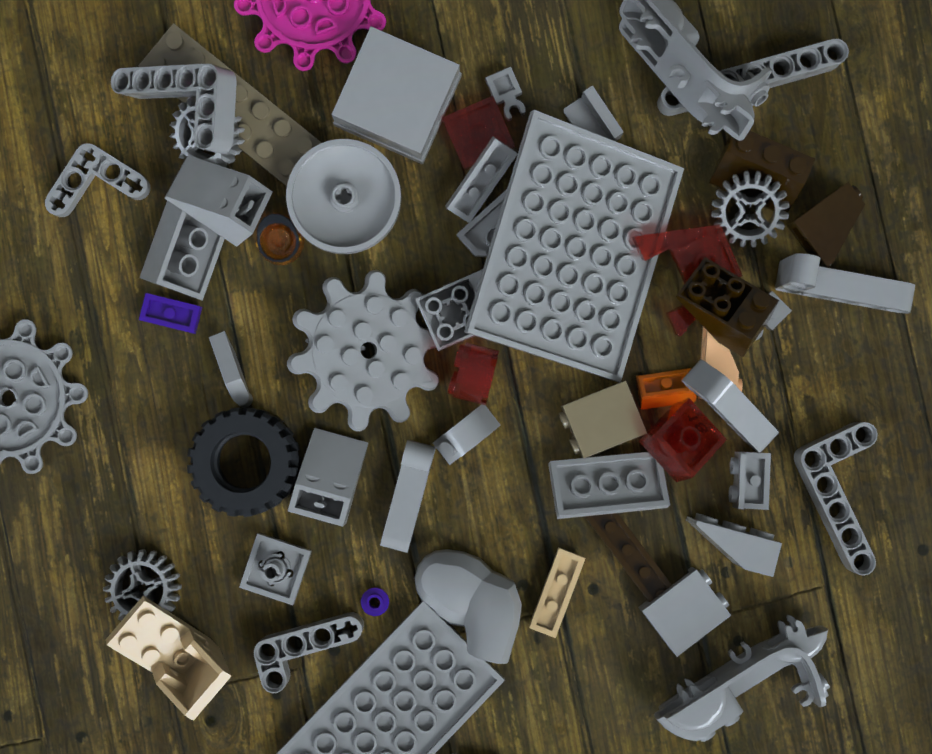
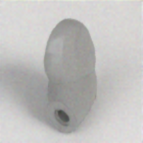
M450 549L435 550L426 555L417 566L414 577L415 588L421 601H424L439 617L449 624L465 627L467 651L470 655L487 662L507 664L519 627L522 607L515 582L503 574L492 570L481 558L463 551Z

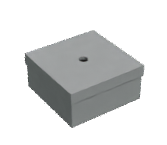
M370 26L332 112L333 124L337 128L423 165L462 77L460 65Z

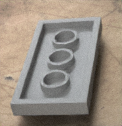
M660 451L550 461L548 464L557 519L663 509L670 506Z

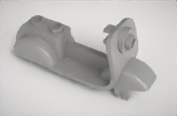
M623 0L619 10L622 17L619 30L687 111L702 122L701 125L703 127L712 126L708 131L709 134L715 135L724 129L735 139L743 140L754 123L753 105L755 107L761 105L769 96L768 91L770 88L766 80L770 76L772 69L767 66L756 76L751 72H747L744 79L740 75L734 81L728 79L695 47L699 41V33L682 14L681 9L673 0Z
M787 615L786 618L790 623L789 625L778 621L780 634L751 648L745 642H742L740 644L744 648V652L736 656L730 649L728 655L732 660L695 683L689 679H684L686 686H688L686 689L678 683L676 687L678 694L659 706L660 710L654 714V717L665 729L676 736L687 740L705 742L711 739L716 734L715 731L722 726H731L740 719L739 716L743 713V709L736 700V697L791 664L797 668L801 683L793 685L791 688L792 692L797 694L801 690L806 691L805 698L801 699L799 703L803 707L810 705L812 702L818 707L826 706V697L829 696L826 690L830 686L821 673L818 674L811 658L822 649L827 640L828 629L821 625L805 629L801 621L796 620L791 615Z

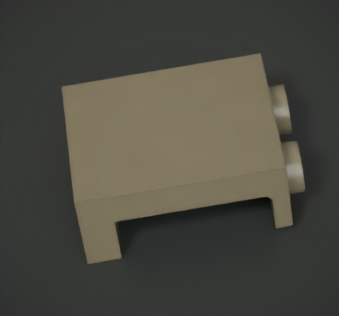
M626 381L561 406L563 412L558 413L564 429L569 427L573 438L569 439L574 454L580 453L581 458H587L647 434Z

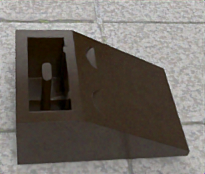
M706 257L676 295V298L718 343L742 357L745 356L766 326L779 302L778 299Z

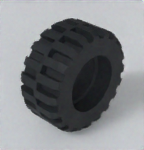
M232 408L215 414L213 419L206 420L201 425L202 430L196 432L192 438V441H194L193 448L188 449L187 457H191V464L187 465V471L192 473L194 480L191 481L193 489L199 490L201 493L199 498L204 503L209 502L212 505V509L217 512H226L228 516L249 517L274 508L291 493L298 477V468L301 467V458L298 455L300 448L298 442H295L293 438L294 433L292 430L287 428L283 424L284 421L279 417L273 416L265 410ZM239 435H251L260 439L268 448L271 457V467L267 477L259 485L252 488L233 486L225 479L220 468V454L224 445L230 439Z

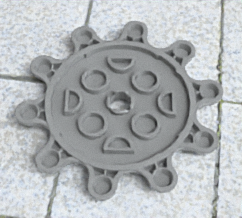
M372 270L366 274L364 286L358 292L348 291L342 281L336 277L326 279L322 286L323 293L327 299L325 309L319 313H314L307 309H299L292 318L294 326L307 335L309 343L304 351L294 353L288 358V370L294 374L309 373L316 379V390L308 400L309 408L313 412L323 413L335 403L343 404L348 410V425L354 431L364 430L368 426L371 412L377 408L385 409L393 421L405 422L410 416V408L406 402L408 391L414 387L431 391L439 383L438 375L424 364L425 353L437 347L429 329L419 326L416 321V313L419 307L415 299L423 296V294L419 290L411 289L400 298L390 297L385 289L386 277L379 270ZM366 342H370L375 350V354L369 359L361 354V346Z
M23 319L16 324L11 337L0 339V465L6 457H15L19 460L26 473L35 474L43 467L40 450L44 443L55 441L62 446H70L76 441L77 432L65 421L64 412L70 405L85 402L88 398V389L80 383H68L62 377V368L72 358V348L66 343H58L48 350L39 349L35 343V324L30 320ZM7 390L12 391L16 399L10 406L5 405L2 400V396Z

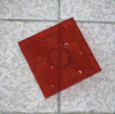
M493 96L442 117V122L464 171L474 165L493 136L511 149L515 147Z

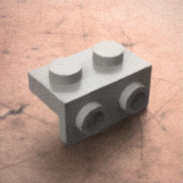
M735 451V457H731L730 473L734 474L733 486L730 485L729 502L733 503V508L769 510L771 453Z

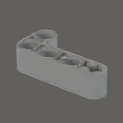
M700 359L681 380L692 392L707 402L756 452L761 453L779 433L730 379L704 360Z
M407 440L380 546L408 553L433 461L435 446Z
M354 612L345 613L263 637L254 648V658L263 688L270 693H278L284 689L291 676L287 660L357 640L364 628L362 617ZM347 621H350L351 625H357L354 633H351L349 629L340 631L339 638H337V630L344 628ZM319 628L328 630L330 640H319L316 636V630ZM291 636L299 637L303 642L302 648H293L289 643V638ZM271 644L275 649V655H265L262 651V645ZM270 672H279L283 677V682L273 683L269 677Z

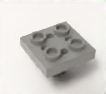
M257 533L239 588L294 605L312 550ZM279 551H282L284 553L283 559L278 558L282 557L281 553L277 554ZM287 569H291L293 571V576L289 577L291 575V571H289L286 575Z

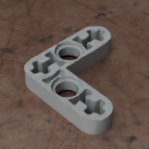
M86 143L80 145L55 182L45 199V207L47 211L57 217L70 215L95 176L134 200H142L149 195L151 190L150 183L144 176L93 144ZM86 152L89 154L93 152L92 155L95 157L93 162L87 161L84 157ZM79 164L89 171L86 174L81 169L76 168V166ZM111 165H118L120 168V174L115 179H108L106 175V170ZM74 173L80 174L82 178L81 184L76 188L69 187V176ZM126 177L135 183L140 181V185L143 187L140 192L137 190L133 192V188L124 182ZM64 188L70 193H73V196L70 197L66 193L62 192L61 189ZM56 199L62 200L65 204L63 209L57 208L56 204H54Z

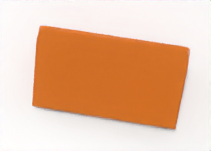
M691 368L636 376L641 409L695 402L697 395L681 381Z

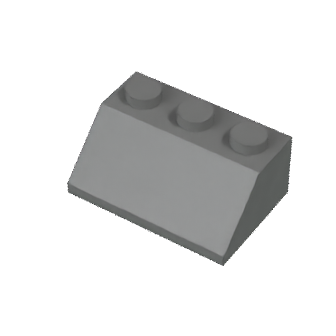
M167 200L139 278L203 301L224 238Z

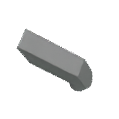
M223 331L209 337L229 394L240 407H249L253 402V397L249 393L236 353L226 332Z

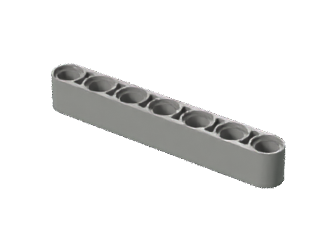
M831 39L719 72L734 81L738 75L744 79L747 72L757 75L768 66L772 69V72L766 83L769 88H773L836 69L848 57L849 49L843 40ZM827 50L835 52L837 60L829 58ZM800 58L808 59L811 67H804L800 62ZM773 65L782 67L784 75L776 74L773 70ZM665 87L657 101L659 111L666 116L688 112L679 100L676 106H671L666 102L665 96L674 95Z

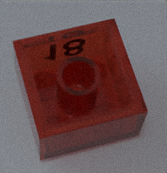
M687 398L673 404L639 442L677 483L693 478L727 439L694 402Z

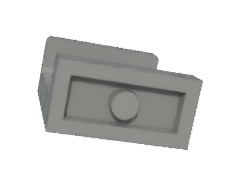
M693 567L689 568L688 574L651 602L645 601L639 606V609L676 657L731 616L726 609L729 603L720 592L716 594L709 586L712 581L703 569L697 571Z

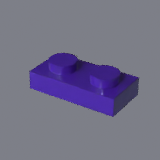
M145 293L139 320L196 334L202 307Z

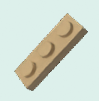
M558 547L531 618L530 629L556 638L586 559L585 557Z

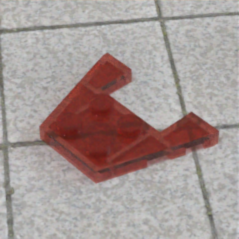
M720 225L701 226L632 237L643 261L669 249L684 284L705 257L741 278L743 276ZM684 305L666 313L676 336L683 335L687 328L697 320Z

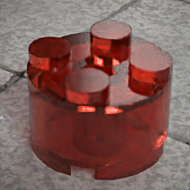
M467 342L465 345L460 344L454 366L459 367L458 372L454 371L453 377H451L448 394H452L453 398L486 406L499 350Z

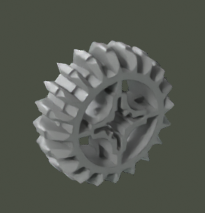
M189 97L186 99L187 102L180 103L178 105L180 111H175L172 114L177 121L169 124V126L175 129V133H172L169 137L176 138L177 143L173 148L181 150L179 158L185 159L190 155L226 167L227 163H233L236 160L234 155L242 152L238 145L243 144L245 141L239 137V133L244 132L245 129L243 127L238 128L237 124L242 117H235L234 138L231 149L224 154L214 152L215 155H210L199 149L194 142L196 97Z
M744 171V180L741 181L739 176L734 174L732 177L735 184L732 185L729 181L725 180L723 186L727 191L721 189L716 191V195L722 200L715 199L712 201V206L720 208L711 212L712 217L720 218L714 222L715 228L725 226L721 230L720 235L725 237L731 233L729 242L732 244L737 238H740V247L746 245V240H751V246L756 247V239L759 238L765 245L768 243L767 234L772 238L777 237L774 227L781 230L784 229L785 225L779 219L785 220L789 218V214L782 211L790 207L789 202L780 201L787 196L785 190L776 192L781 186L779 181L774 182L771 186L769 185L772 179L769 174L765 176L763 181L760 180V171L755 172L754 179H749V171ZM755 188L763 192L749 197L739 191ZM731 197H733L739 210L730 221L726 213V207ZM771 197L774 203V211L770 220L767 221L761 209ZM744 204H750V207L752 204L756 205V214L750 215V212L745 214ZM752 222L758 227L760 226V228L746 230L737 226Z
M141 549L138 555L134 551H130L127 553V558L121 556L117 559L119 565L113 564L110 566L113 574L106 575L104 579L110 582L111 585L103 587V591L111 592V596L105 598V602L113 601L115 606L111 607V613L117 610L121 612L118 620L122 621L134 607L127 601V598H134L139 601L142 596H145L154 601V591L162 585L163 595L158 605L170 612L176 608L171 601L180 600V596L173 591L180 590L182 585L179 583L174 584L173 580L180 577L179 573L172 575L170 572L175 567V564L164 565L167 556L163 555L156 560L157 551H151L147 557L146 550ZM141 565L153 569L159 577L152 578L148 576L145 569L141 568ZM131 569V584L127 589L123 590L124 576ZM144 583L146 584V586L154 584L153 586L147 588V590L140 592L139 590L132 592V590L138 588L139 585H142Z

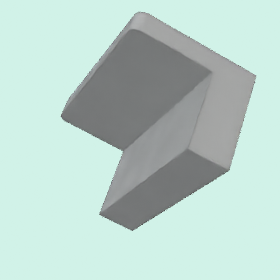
M593 86L583 91L581 98L564 108L563 112L572 125L613 141L619 140L624 133Z

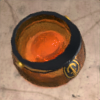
M270 214L261 220L257 228L256 247H258L260 254L266 261L274 265H287L294 262L301 255L305 238L294 226L290 216Z

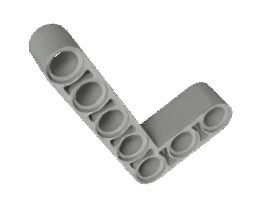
M207 63L119 68L113 73L111 87L118 94L137 99L196 97L194 142L199 149L221 154L227 153L231 149L234 138L237 86L236 76L231 70Z
M796 253L779 262L775 290L895 313H911L915 284L819 266L820 257L810 254Z
M867 422L850 423L800 447L794 454L795 465L843 565L847 570L858 575H868L873 572L876 567V559L831 465L875 444L878 436L877 429L874 425ZM860 427L865 431V438L862 442L856 439V431ZM836 439L840 443V450L838 453L833 454L830 444ZM809 451L815 455V462L811 466H807L804 460L805 455ZM821 477H825L827 487L824 491L820 492L817 488V482ZM833 503L839 505V513L835 517H832L829 512L830 506ZM849 528L852 535L850 540L844 543L842 533L845 529ZM859 554H862L864 562L862 566L856 568L854 559Z

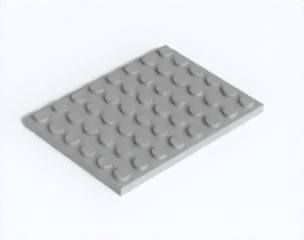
M531 111L464 332L594 375L621 382L684 168L539 111Z

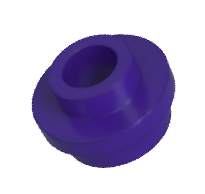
M377 587L368 589L361 598L362 609L370 616L382 615L389 606L387 593ZM371 598H378L380 605L378 607L371 606Z

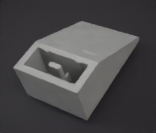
M188 155L169 188L165 199L237 247L253 234L271 197L272 191L250 175Z
M483 269L415 299L438 351L475 337L464 331Z
M314 428L294 486L288 512L343 527L347 523L368 442Z
M696 513L695 518L687 516L686 521L732 563L748 571L771 577L774 576L782 543L773 540L774 534L751 528L750 532H745L746 527L724 520L722 525H718V519Z

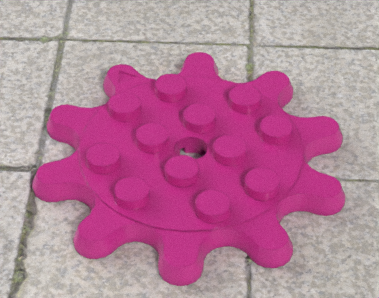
M371 0L234 1V8L238 14L257 15L262 19L263 28L257 34L254 41L257 50L262 53H268L279 44H288L294 50L293 63L300 71L310 70L314 65L316 54L322 49L333 51L337 59L342 63L352 62L357 54L352 42L353 34L359 29L369 30L370 26L382 31L386 26L384 14L372 7Z

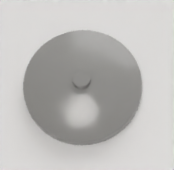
M334 139L313 147L299 159L287 183L286 202L294 226L312 245L331 253L353 254L375 246L391 231L400 212L401 188L393 166L376 148L358 140Z

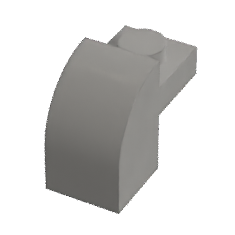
M483 403L434 441L433 444L448 464L451 465L501 425Z

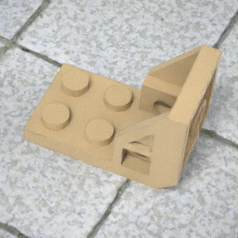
M145 596L141 597L106 638L107 646L152 672L156 685L184 716L193 721L231 677L220 648L208 636Z

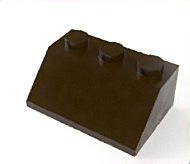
M750 130L746 137L740 141L729 134L709 184L727 191L723 186V182L727 180L732 185L735 184L732 177L734 174L739 176L740 181L744 180V171H749V179H754L755 172L760 171L761 181L769 174L772 177L769 185L771 186L774 182L779 181L781 186L776 192L785 190L787 196L780 201L789 202L790 207L782 210L788 213L806 183L815 158ZM755 188L743 189L739 192H743V194H745L746 196L752 197L757 195L759 192L762 193L763 191ZM770 197L763 207L774 211V203Z

